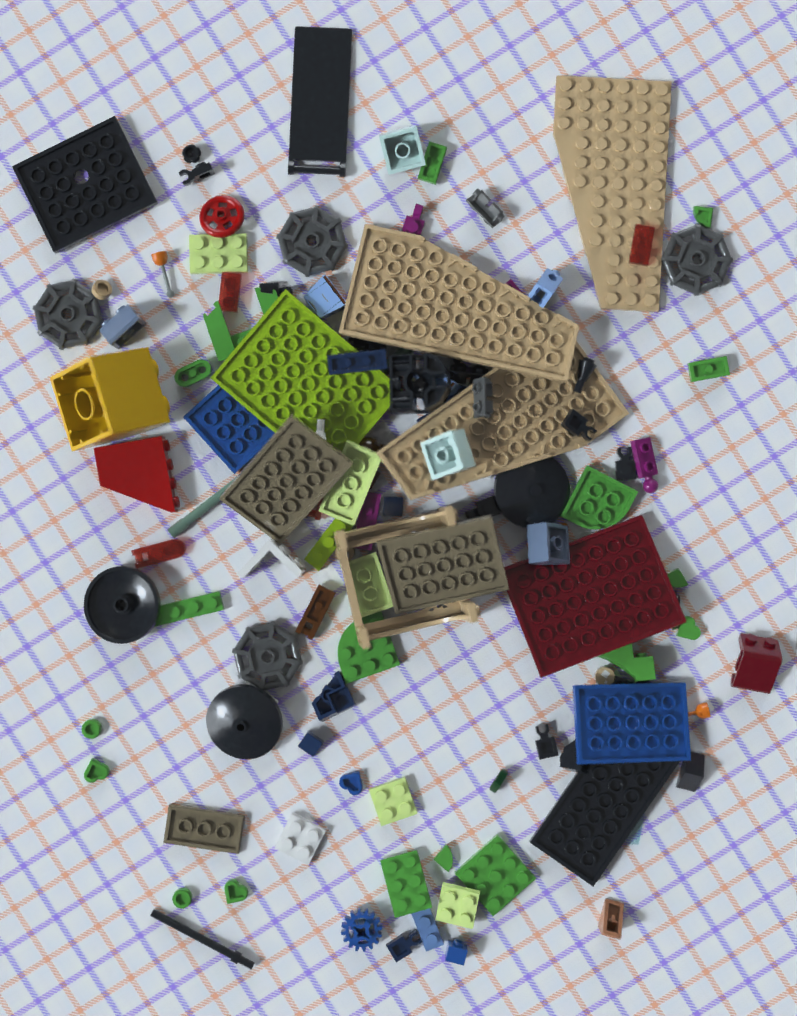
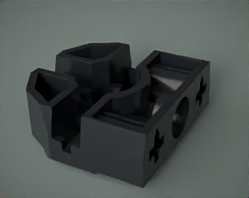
M429 353L389 356L390 411L392 414L432 413L445 403L448 395L451 393V375L439 358ZM416 360H424V368L422 370L416 369ZM418 375L419 378L416 382L412 381L413 377ZM400 377H404L403 385L406 391H401ZM435 378H447V386H436ZM417 398H424L425 409H417Z

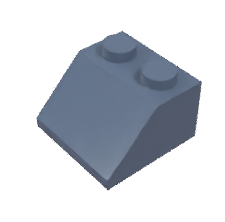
M127 304L118 308L116 315L112 319L108 318L102 323L100 332L110 345L119 349L147 323Z
M549 522L527 525L529 564H570L568 526Z

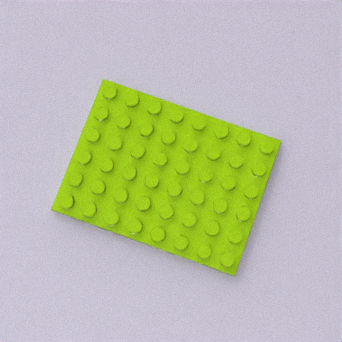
M286 289L211 376L215 383L274 433L291 414L314 432L317 429V419L325 420L324 432L326 440L341 453L347 440L359 444L390 407V378L381 370L329 375L327 355L358 351Z

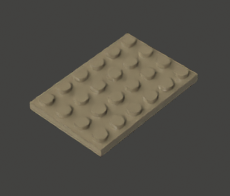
M291 414L220 496V500L281 545L353 465V461Z
M492 515L456 523L457 525L453 526L444 525L377 541L376 544L395 614L509 590Z

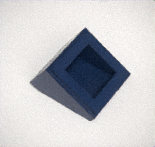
M384 496L383 515L402 516L404 497Z
M308 730L298 744V747L314 757L324 741Z

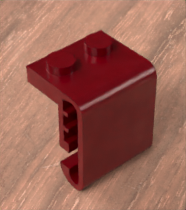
M740 633L738 639L740 653L735 664V671L737 672L731 676V687L770 694L782 664L779 641L771 637L765 638L753 634Z

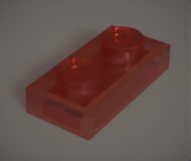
M635 225L629 264L646 267L649 265L655 227Z
M222 272L219 304L222 311L238 313L242 274Z

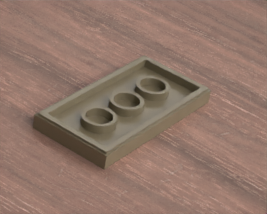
M169 804L163 843L239 854L245 815Z

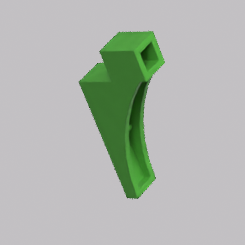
M632 644L598 656L624 670L633 677L634 682L656 679L653 656H648L647 653H639L634 658Z

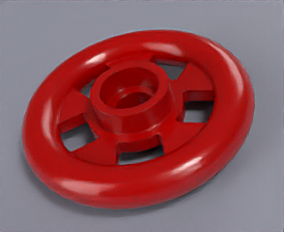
M220 195L213 197L201 208L199 215L200 225L210 236L217 238L231 236L241 228L244 222V209L241 203L231 196ZM219 203H227V207H219ZM210 209L214 210L212 216L207 215ZM236 209L237 215L232 217L230 211ZM213 221L218 225L215 229L210 226ZM231 222L232 226L225 229L224 226Z

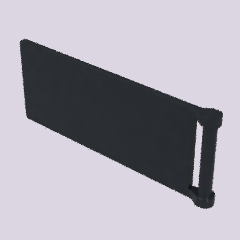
M295 27L288 175L304 173L346 177L352 29ZM295 160L340 162V167L295 165Z

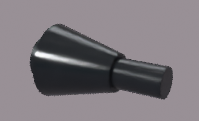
M584 357L583 360L579 359L578 380L573 390L574 392L581 394L584 383L597 367L594 364V360Z

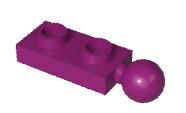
M647 437L630 441L638 479L645 477L643 483L644 491L654 493L658 489V482L652 476L657 475L658 470L651 439Z

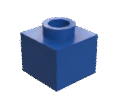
M458 939L448 940L445 961L464 966L468 952L467 944Z

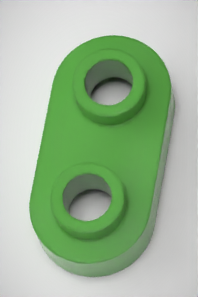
M197 360L178 369L174 376L175 382L181 387L194 385L208 378L212 373V367L206 360ZM202 366L206 368L204 373L199 372ZM185 374L188 375L187 381L182 380V376Z

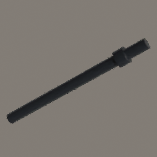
M153 909L151 917L230 958L231 962L235 964L240 963L249 969L253 968L255 962L245 958L237 950L234 952Z

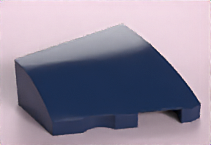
M340 671L335 672V676L329 684L325 685L322 693L312 702L318 720L321 722L356 706Z

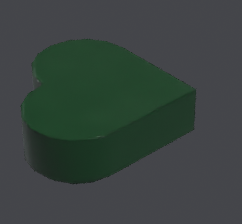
M501 769L489 789L496 793L509 772Z

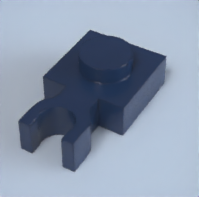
M416 930L410 932L407 938H404L401 934L386 944L396 963L412 953L411 946H417L422 943L420 938L416 941L412 940L413 936L417 934Z

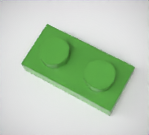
M727 356L687 364L690 382L730 375Z

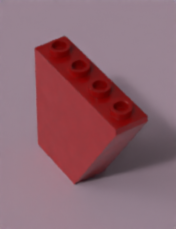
M164 436L94 448L100 486L171 513L178 512L180 507L179 497L175 496L174 489H177L175 477L172 478L171 470L174 469L173 461L168 456L170 444Z

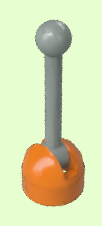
M166 251L151 254L153 262L161 267L167 288V297L172 298L174 292L170 288L164 267L168 259Z

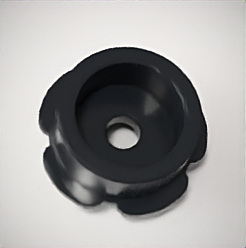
M191 144L183 149L182 155L187 163H197L200 160L201 151Z

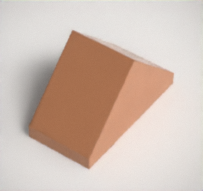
M605 899L598 923L601 935L621 939L624 903Z

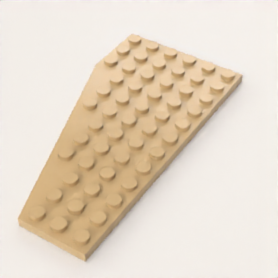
M556 76L553 138L557 146L563 168L562 171L572 201L600 309L659 312L672 82Z
M365 224L340 324L339 335L567 383L579 325L545 307H540L538 303L530 300V297L507 284L499 282L453 253H448L427 241L421 235Z
M576 341L567 383L494 368L484 375L493 382V396L487 397V400H493V414H491V418H484V416L474 418L473 384H471L377 451L376 454L411 501L586 446L591 441L584 440L581 434L575 437L560 426L570 409L576 410L588 419L585 424L586 426L597 430L596 433L587 432L592 440L628 415L629 412L597 368H595L591 376L584 383L581 394L573 391L578 380L579 359L589 358ZM464 429L476 466L459 473L432 480L420 443L451 430Z

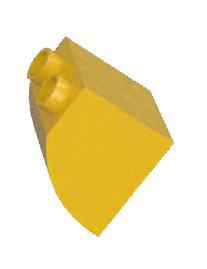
M148 347L89 356L50 377L72 452L141 434L170 422V405L167 398L162 395L158 382V365L151 358Z

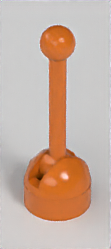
M707 702L697 705L695 711L688 712V716L697 715L703 719L711 717Z

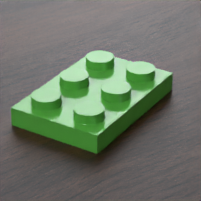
M417 850L380 860L395 918L433 908Z

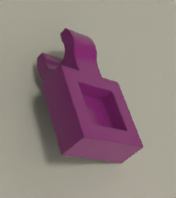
M416 203L413 216H406L402 232L421 235L425 221L420 220L423 205Z

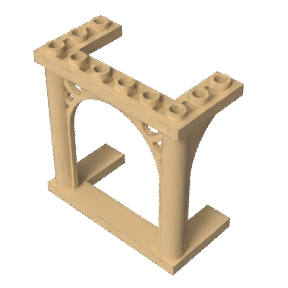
M452 505L437 508V511L344 532V530L333 532L356 635L362 649L370 648L369 641L455 620H464L469 623L479 622L478 617L481 616L479 606L468 599L446 603L444 605L447 607L444 608L443 606L439 608L432 606L417 612L367 624L362 622L346 550L375 543L378 540L409 534L412 531H422L425 528L431 529L444 525H457L458 513L456 509H453Z

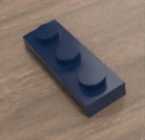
M385 349L327 355L329 375L387 369Z

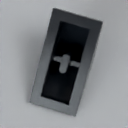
M691 751V761H682L676 784L677 788L693 792L697 790L704 778V754Z

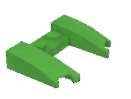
M256 287L255 291L264 315L277 300L278 295L275 289H273V294L263 293L260 287ZM216 301L213 304L216 308L208 316L204 313L203 317L218 361L220 362L227 359L251 329L231 335L219 301Z

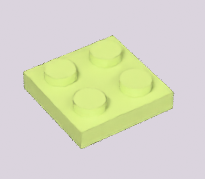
M405 776L369 788L381 826L417 814Z
M443 882L436 920L473 929L480 891Z

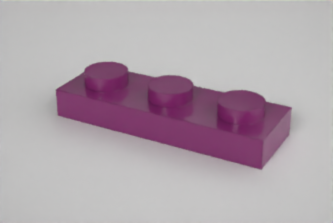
M367 493L358 515L356 529L376 525L382 494ZM373 543L353 548L372 551Z

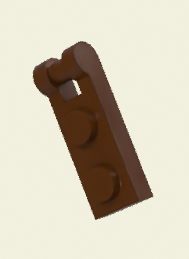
M319 584L295 632L298 634L302 633L308 636V639L313 640L336 592ZM306 622L313 624L312 629L305 627Z

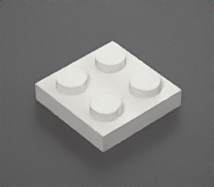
M291 813L275 845V849L309 865L326 829Z

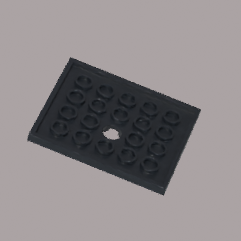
M115 116L12 166L55 254L158 204ZM78 170L88 172L89 178L84 184H78L74 179Z

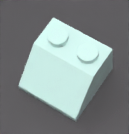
M417 125L379 134L388 175L426 165Z
M464 429L451 430L420 443L432 480L459 473L476 466Z

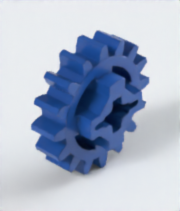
M358 908L357 913L351 910V917L346 915V922H342L341 927L345 928L341 930V935H346L343 941H349V948L354 945L355 951L362 947L363 952H365L367 946L373 949V943H379L377 937H382V932H380L382 924H378L380 917L374 918L375 912L373 911L369 914L368 908L364 912ZM371 924H373L374 926V933L373 930L370 929ZM349 926H350L351 929L353 930V935H352V936H351V934H350V932H349ZM363 927L365 928V931H358V929H362Z

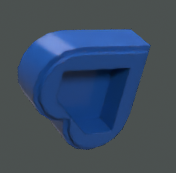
M360 771L343 774L339 780L340 787L348 789L352 795L360 794L363 788Z

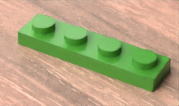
M220 591L161 605L160 614L154 627L224 610Z

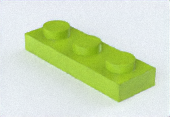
M335 518L304 560L320 571L337 548L333 532L344 530V532L350 531L353 525Z

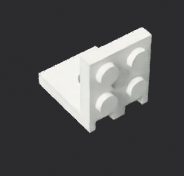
M269 539L237 574L242 579L247 577L270 552L297 577L301 576L305 571L303 568L305 564L298 557L293 558L290 555L291 551L284 544L279 545L275 540Z

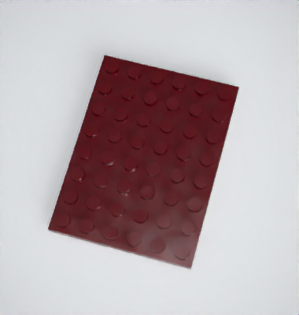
M642 515L569 542L570 564L536 565L529 564V558L504 567L509 585V590L506 591L540 678L687 623Z

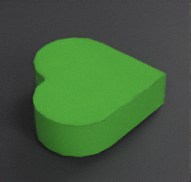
M685 616L687 623L678 626L676 636L690 640L698 639L701 635L699 627L695 626V620L692 617Z
M92 758L85 770L84 778L89 783H93L98 779H105L109 775L110 769L106 764Z
M230 879L226 882L224 890L227 904L240 902L247 898L248 889L246 886L240 885L235 879Z

